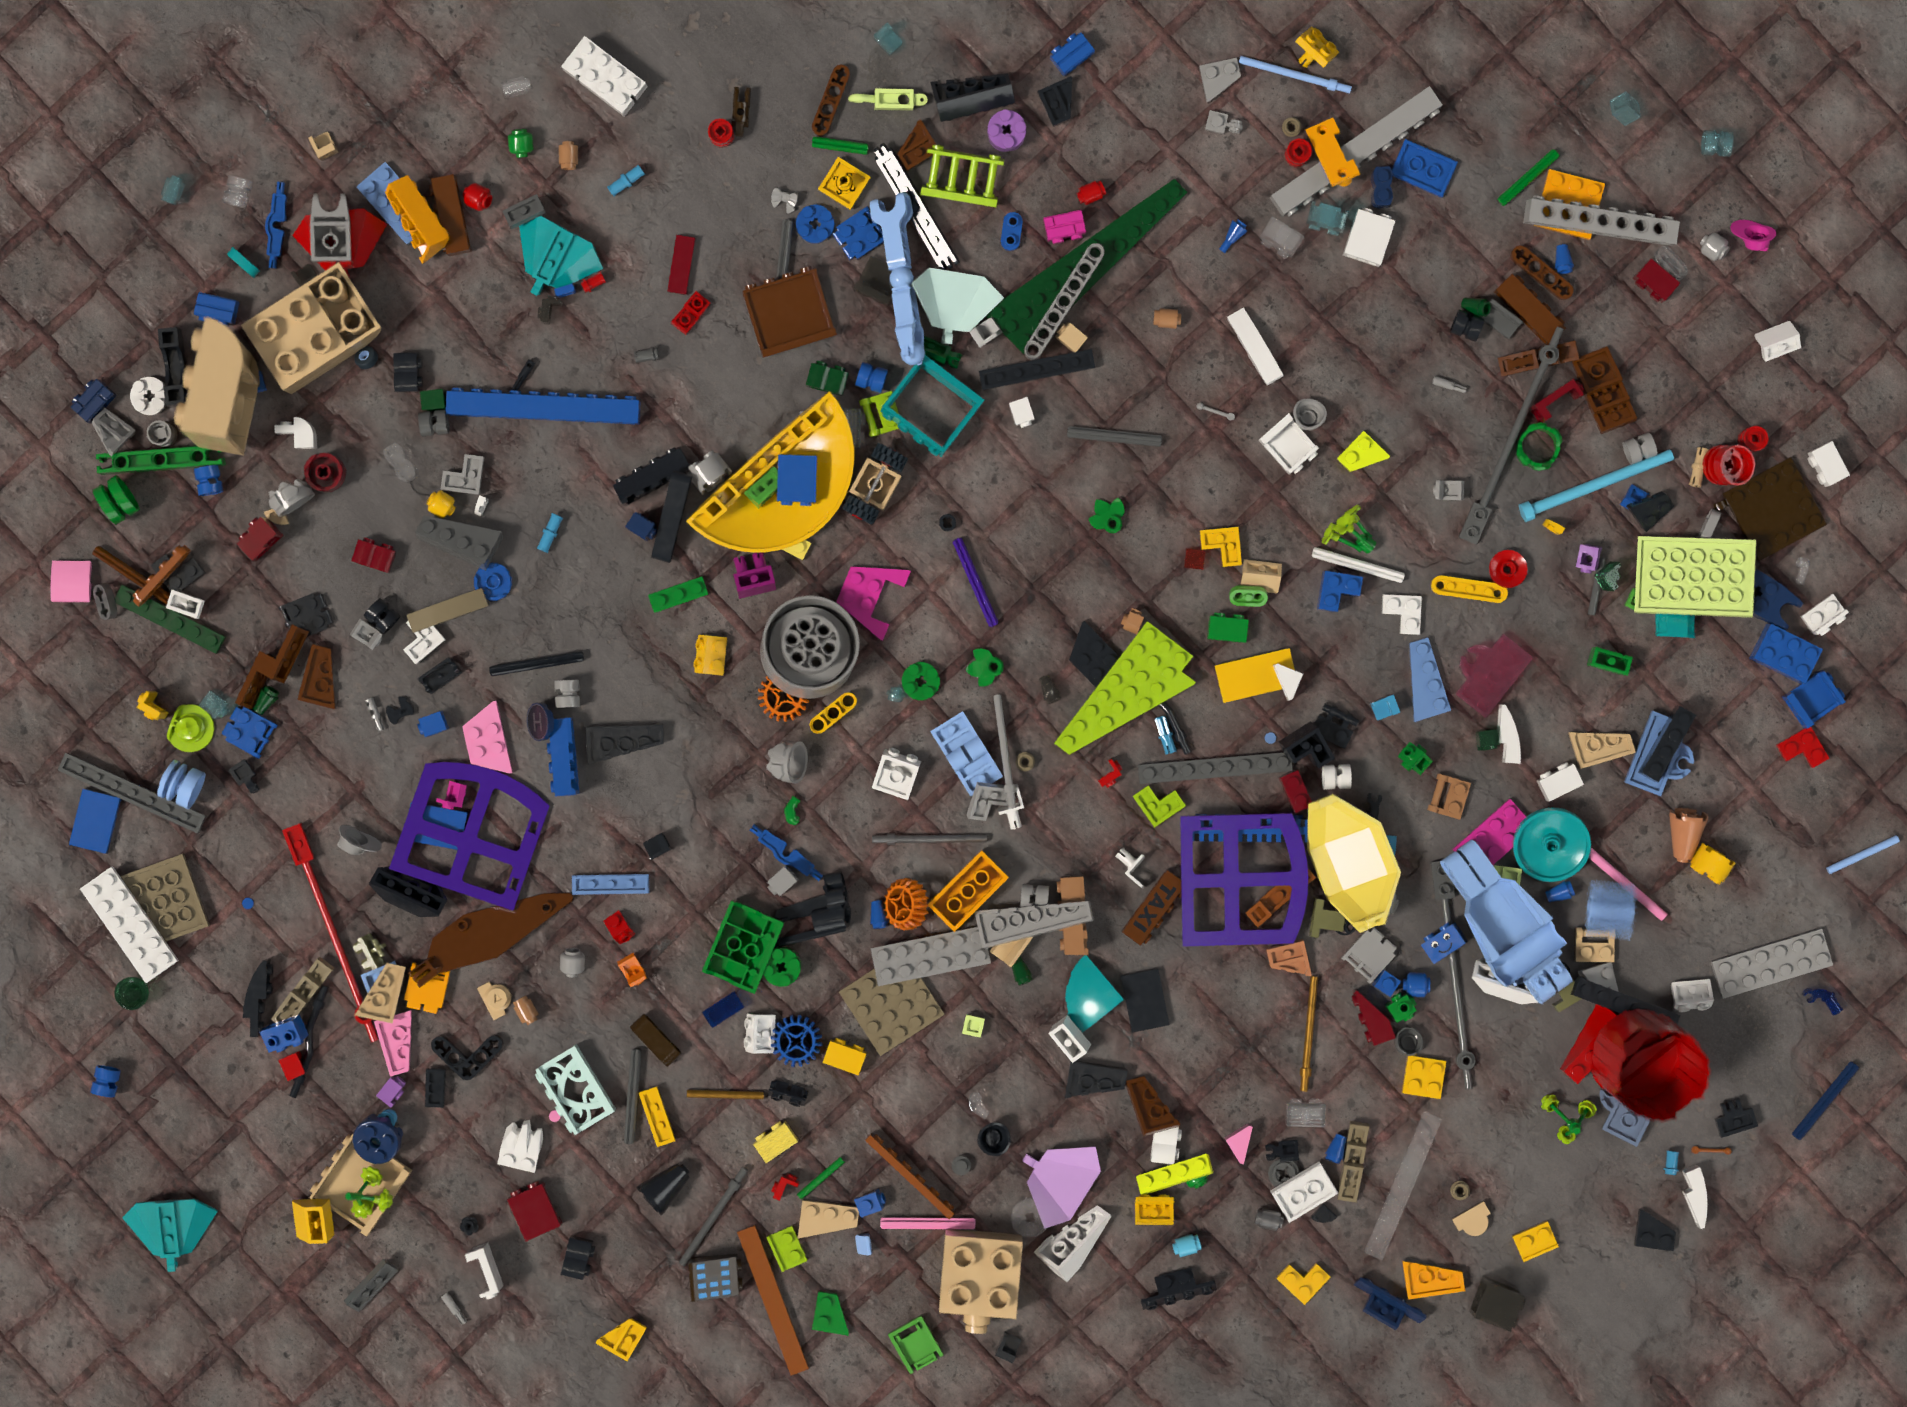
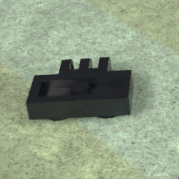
M1739 1098L1735 1099L1736 1107H1734L1732 1100L1727 1101L1729 1109L1726 1108L1724 1102L1720 1103L1723 1116L1715 1118V1122L1721 1138L1758 1127L1753 1108L1750 1107L1743 1110Z

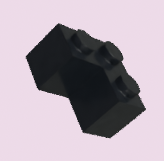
M1311 721L1278 741L1287 758L1294 764L1307 755L1318 768L1335 759L1320 730Z

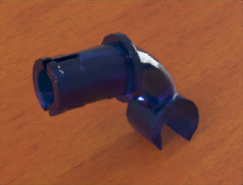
M1806 988L1802 992L1803 996L1812 994L1806 1000L1808 1003H1813L1817 998H1821V1001L1825 1002L1832 1015H1837L1843 1010L1835 998V992L1824 989L1813 990L1811 988Z

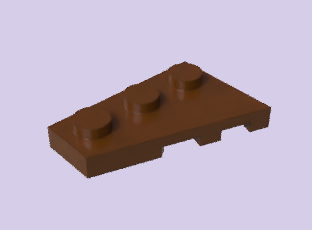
M312 644L297 700L335 709L330 648Z
M1145 1076L1126 1081L1125 1085L1143 1137L1181 1125L1172 1116L1169 1108L1160 1100L1157 1092Z

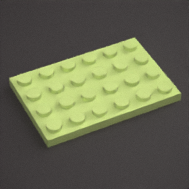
M1638 536L1634 613L1753 617L1756 540Z

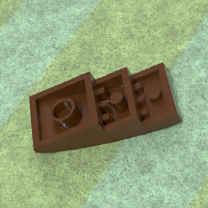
M1608 346L1580 357V360L1571 361L1578 381L1584 389L1583 394L1601 434L1637 421V416L1630 403V397L1622 382L1623 378Z

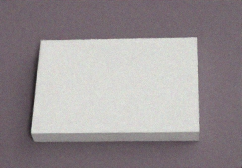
M1320 1161L1270 1190L1289 1223L1338 1194Z

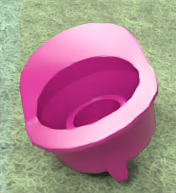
M1737 220L1730 226L1731 232L1742 238L1745 246L1754 251H1767L1770 240L1776 236V231L1772 227L1750 220Z

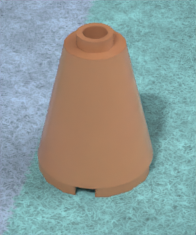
M1675 808V812L1672 809L1670 810L1673 857L1677 858L1678 862L1688 863L1694 857L1708 821L1707 813L1702 812V815L1696 813L1697 810L1688 808Z

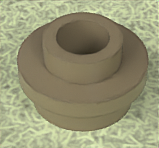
M1288 118L1282 124V131L1288 137H1295L1301 131V123L1296 118ZM1288 125H1294L1295 130L1290 131Z
M1022 752L1017 756L1016 766L1021 771H1029L1034 767L1035 759L1032 754ZM1023 758H1027L1029 760L1028 765H1023L1021 763Z
M1456 1181L1451 1185L1450 1193L1456 1200H1464L1468 1197L1470 1189L1465 1182ZM1458 1187L1463 1188V1192L1460 1194L1456 1192Z

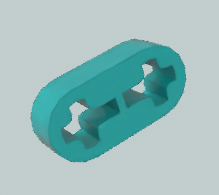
M234 247L227 253L234 262L253 278L260 272L255 265Z

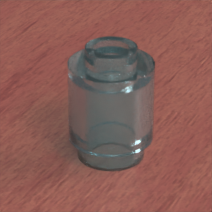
M174 175L171 178L167 177L161 192V200L176 205L185 187V184L182 183L183 179Z

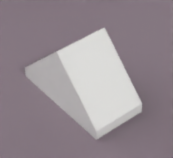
M171 590L166 608L199 619L205 601Z
M1280 664L1272 665L1287 701L1292 700L1303 674Z

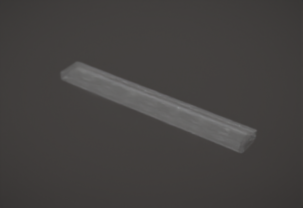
M1423 1111L1364 1253L1383 1260L1440 1126L1441 1118Z

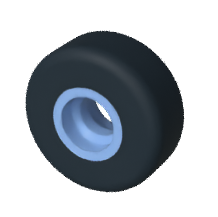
M365 346L356 352L354 356L355 363L361 369H370L378 360L377 352L370 346Z

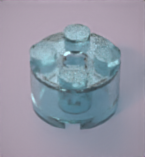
M1312 201L1306 224H1309L1308 228L1320 231V228L1327 229V234L1334 236L1343 233L1349 211L1345 210V213H1342V208L1324 203L1315 206L1316 202Z

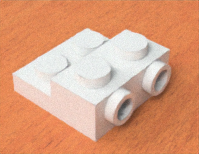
M895 748L885 749L872 788L908 800L921 761L913 754L905 756L899 754L900 751Z

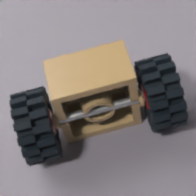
M877 443L871 457L883 464L880 465L867 458L849 491L851 494L862 499V501L849 495L842 508L854 517L871 525L874 524L880 511L868 504L884 511L902 478L901 475L888 468L890 467L898 472H902L908 461V458L881 443Z

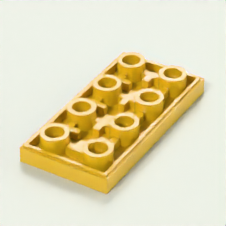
M1290 648L1215 665L1223 703L1281 690L1282 687L1272 665L1280 664L1295 670Z

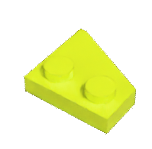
M1363 431L1341 453L1337 460L1349 472L1386 460L1390 455Z

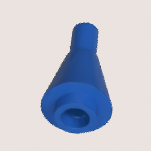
M1238 219L1236 222L1232 220L1226 240L1219 250L1226 253L1232 243H1235L1248 232L1245 229L1247 225Z

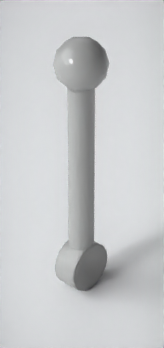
M1201 402L1196 405L1199 410L1204 409L1227 417L1230 421L1235 418L1233 413L1227 414L1204 406Z

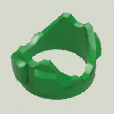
M1541 422L1529 425L1517 441L1516 456L1523 466L1532 468L1534 471L1549 469L1558 457L1562 436L1556 428L1547 427L1546 423ZM1532 431H1543L1554 442V454L1546 463L1531 461L1523 451V439Z

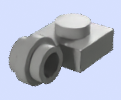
M1210 110L1205 130L1224 134L1225 127H1227L1229 132L1240 134L1243 126L1241 121L1231 119V122L1228 123V114Z

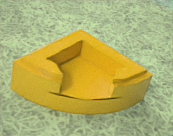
M1546 519L1542 524L1556 535L1562 534L1565 530L1564 527L1549 519Z

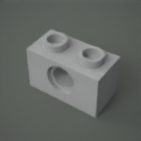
M786 865L767 881L769 884L768 889L774 895L778 894L781 896L799 879Z

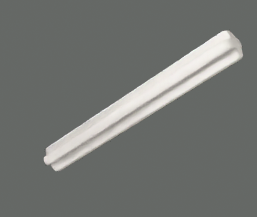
M1317 547L1312 551L1313 558L1402 583L1405 574L1403 572Z

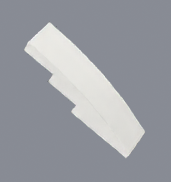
M1244 307L1227 317L1228 322L1237 334L1239 341L1265 384L1269 385L1283 377L1278 364Z

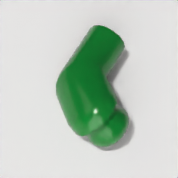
M795 796L791 797L784 808L786 821L792 825H797L800 821L795 809L801 800Z

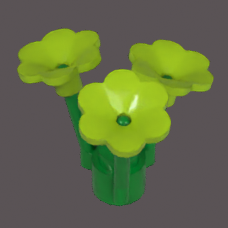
M1355 505L1347 510L1342 517L1337 519L1336 524L1330 523L1322 539V543L1325 545L1332 539L1349 545L1358 552L1364 551L1366 554L1370 553L1376 546V541L1372 539V535L1365 529L1356 514L1361 509L1360 505ZM1353 523H1356L1364 534L1360 535L1354 530ZM1347 531L1357 537V545L1340 537V535H1344Z

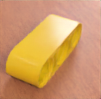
M850 692L842 694L810 721L811 731L817 734L826 731L857 705L856 696ZM847 695L852 696L854 699V703L850 707L845 706L843 703V699ZM832 707L837 708L839 711V715L835 719L830 718L828 715V711ZM817 719L822 720L824 723V727L820 731L815 730L813 727V723Z

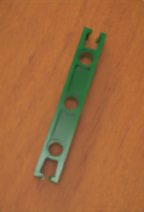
M198 446L117 452L113 456H110L109 453L96 454V460H99L100 463H104V459H112V468L103 469L101 466H97V473L101 475L199 468L210 465L226 466L225 458L218 459V461H209V452L216 450L200 448ZM198 452L203 453V459L200 462H197L195 459ZM160 455H163L165 457V461L163 464L159 465L157 463V458ZM125 458L127 461L126 465L121 468L119 461Z

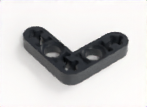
M492 1035L469 1058L445 1036L434 1038L431 1042V1048L460 1078L471 1080L502 1049L504 1043L500 1036ZM443 1040L445 1042L443 1046L446 1049L450 1046L452 1049L444 1056L442 1053L445 1050L443 1048L437 1049L436 1041L440 1042ZM490 1040H498V1049L494 1047L489 1052L483 1049V1046L487 1049L492 1044ZM482 1052L486 1055L484 1063L477 1062V1053ZM450 1053L458 1054L459 1061L457 1063L449 1061ZM472 1060L476 1066L470 1071L471 1076L469 1074L465 1076L463 1068H469L472 1065L469 1061Z

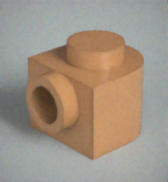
M1131 608L1129 615L1125 613L1121 622L1124 625L1123 629L1137 635L1144 619L1141 616L1142 612Z

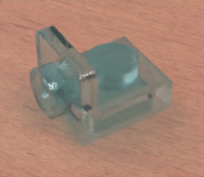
M210 690L198 706L212 715L213 719H222L229 711L227 707L230 704Z

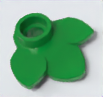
M1116 498L1109 504L1097 499L1094 505L1096 515L1088 519L1090 524L1095 529H1105L1109 533H1117L1122 527L1121 517L1125 512L1122 501ZM1111 520L1116 522L1115 527L1109 526Z
M975 649L973 654L976 660L967 666L966 672L971 676L979 677L978 684L980 687L988 686L993 683L995 676L1002 673L1004 664L1001 659L993 657L990 651ZM992 663H996L998 665L997 670H992L990 668Z

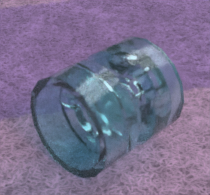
M1704 130L1701 140V154L1713 156L1717 153L1718 156L1730 157L1733 148V133L1721 131L1717 134L1715 130Z

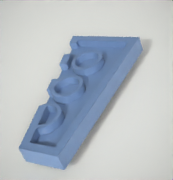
M1429 638L1409 643L1414 722L1451 711Z

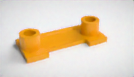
M1334 118L1306 129L1310 142L1332 187L1336 185L1348 186L1352 182V178L1360 175L1354 160L1346 161L1334 136L1340 133Z

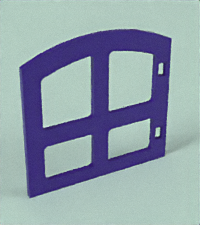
M427 763L424 766L389 869L514 911L550 805L524 784L497 771L464 763ZM437 779L469 780L480 784L466 828L462 833L423 819V814ZM494 789H499L518 800L532 813L518 851L478 838V832ZM532 821L539 822L535 834L529 832ZM421 834L458 848L449 875L445 876L408 862L416 835ZM472 853H477L512 866V872L503 894L463 881V876ZM513 877L519 879L516 890L509 888Z
M1292 813L1180 816L1182 946L1294 943L1306 908L1308 867L1303 840ZM1260 819H1272L1271 825H1260ZM1212 820V827H1201L1200 821ZM1241 829H1281L1289 853L1291 870L1284 872H1239L1238 831ZM1194 831H1223L1224 870L1222 873H1193L1192 833ZM1291 886L1289 906L1282 928L1240 929V887ZM1224 888V929L1217 931H1195L1194 889Z

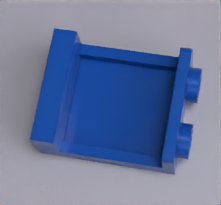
M778 455L777 501H781V505H792L793 502H800V506H812V502H816L817 456Z
M1817 672L1808 679L1806 684H1800L1782 696L1803 728H1810L1814 725L1815 721L1837 706L1845 703L1843 699L1845 697L1844 693L1832 683L1834 679L1829 672Z

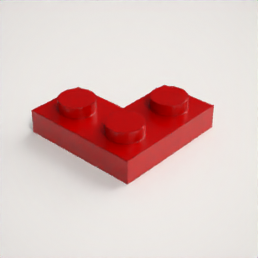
M1812 727L1808 729L1803 728L1776 744L1785 761L1803 753L1810 767L1814 768L1830 759Z

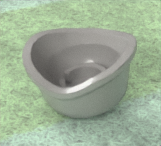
M1302 399L1295 404L1293 416L1296 424L1301 429L1310 431L1324 423L1327 411L1323 404L1314 399Z

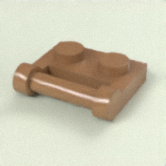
M1438 773L1431 805H1428L1427 810L1460 820L1471 783ZM1448 782L1450 785L1442 809L1438 805L1444 784Z

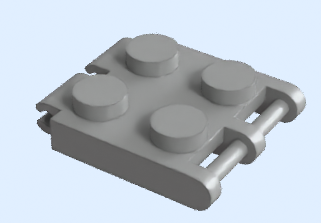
M1375 927L1370 932L1368 930L1364 931L1341 957L1342 960L1348 961L1356 972L1359 971L1368 979L1367 982L1369 984L1396 956L1393 952L1397 949L1388 939L1381 943L1380 941L1384 936ZM1348 956H1351L1358 963V965L1354 963ZM1363 967L1369 974H1371V976H1369L1361 968Z

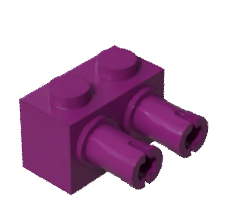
M757 552L752 554L756 568L748 570L745 556H740L741 563L738 557L733 559L737 572L733 575L739 599L776 590L771 565H766L764 552H759L760 558H758Z

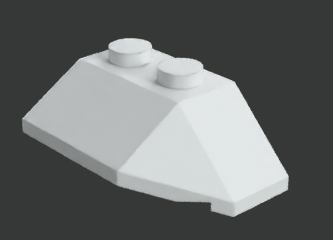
M1485 958L1475 961L1472 979L1484 993L1518 1004L1538 1003L1524 983L1518 986H1514L1512 983L1505 987L1495 978Z

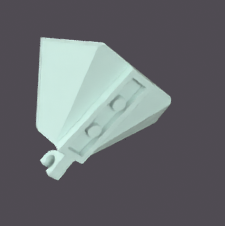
M928 268L912 282L931 326L943 329L941 340L943 344H952V331H971L1004 299L983 276Z

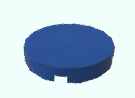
M490 563L486 571L481 568L478 569L474 576L475 590L483 588L487 600L498 601L505 598L510 592L512 576L503 565Z

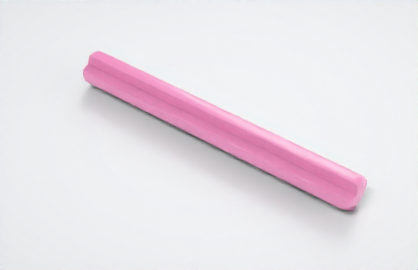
M882 1217L880 1226L882 1229L973 1230L975 1229V1219Z

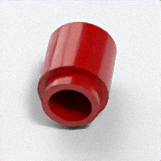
M1101 180L1079 187V192L1076 193L1079 202L1085 205L1098 201L1106 195Z

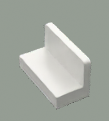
M1790 321L1755 334V339L1761 346L1762 358L1765 362L1801 348L1800 334Z

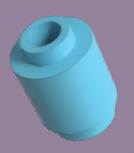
M1191 1234L1176 1238L1175 1243L1172 1244L1175 1255L1179 1254L1180 1258L1202 1250L1198 1235L1193 1236Z

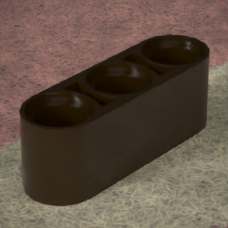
M642 1014L630 1026L637 1037L665 1066L671 1065L682 1054L646 1014Z

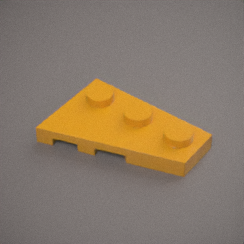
M1402 1260L1408 1299L1465 1291L1462 1271Z

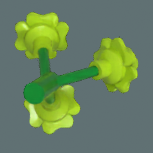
M371 1166L362 1169L361 1178L364 1179V1184L359 1191L345 1195L346 1200H354L351 1212L355 1213L354 1216L356 1218L362 1217L365 1219L368 1215H371L374 1203H378L381 1212L390 1208L393 1203V1196L389 1194L387 1189H384L379 1196L374 1195L372 1197L362 1194L367 1186L371 1185L374 1187L375 1185H380L383 1178L379 1169Z

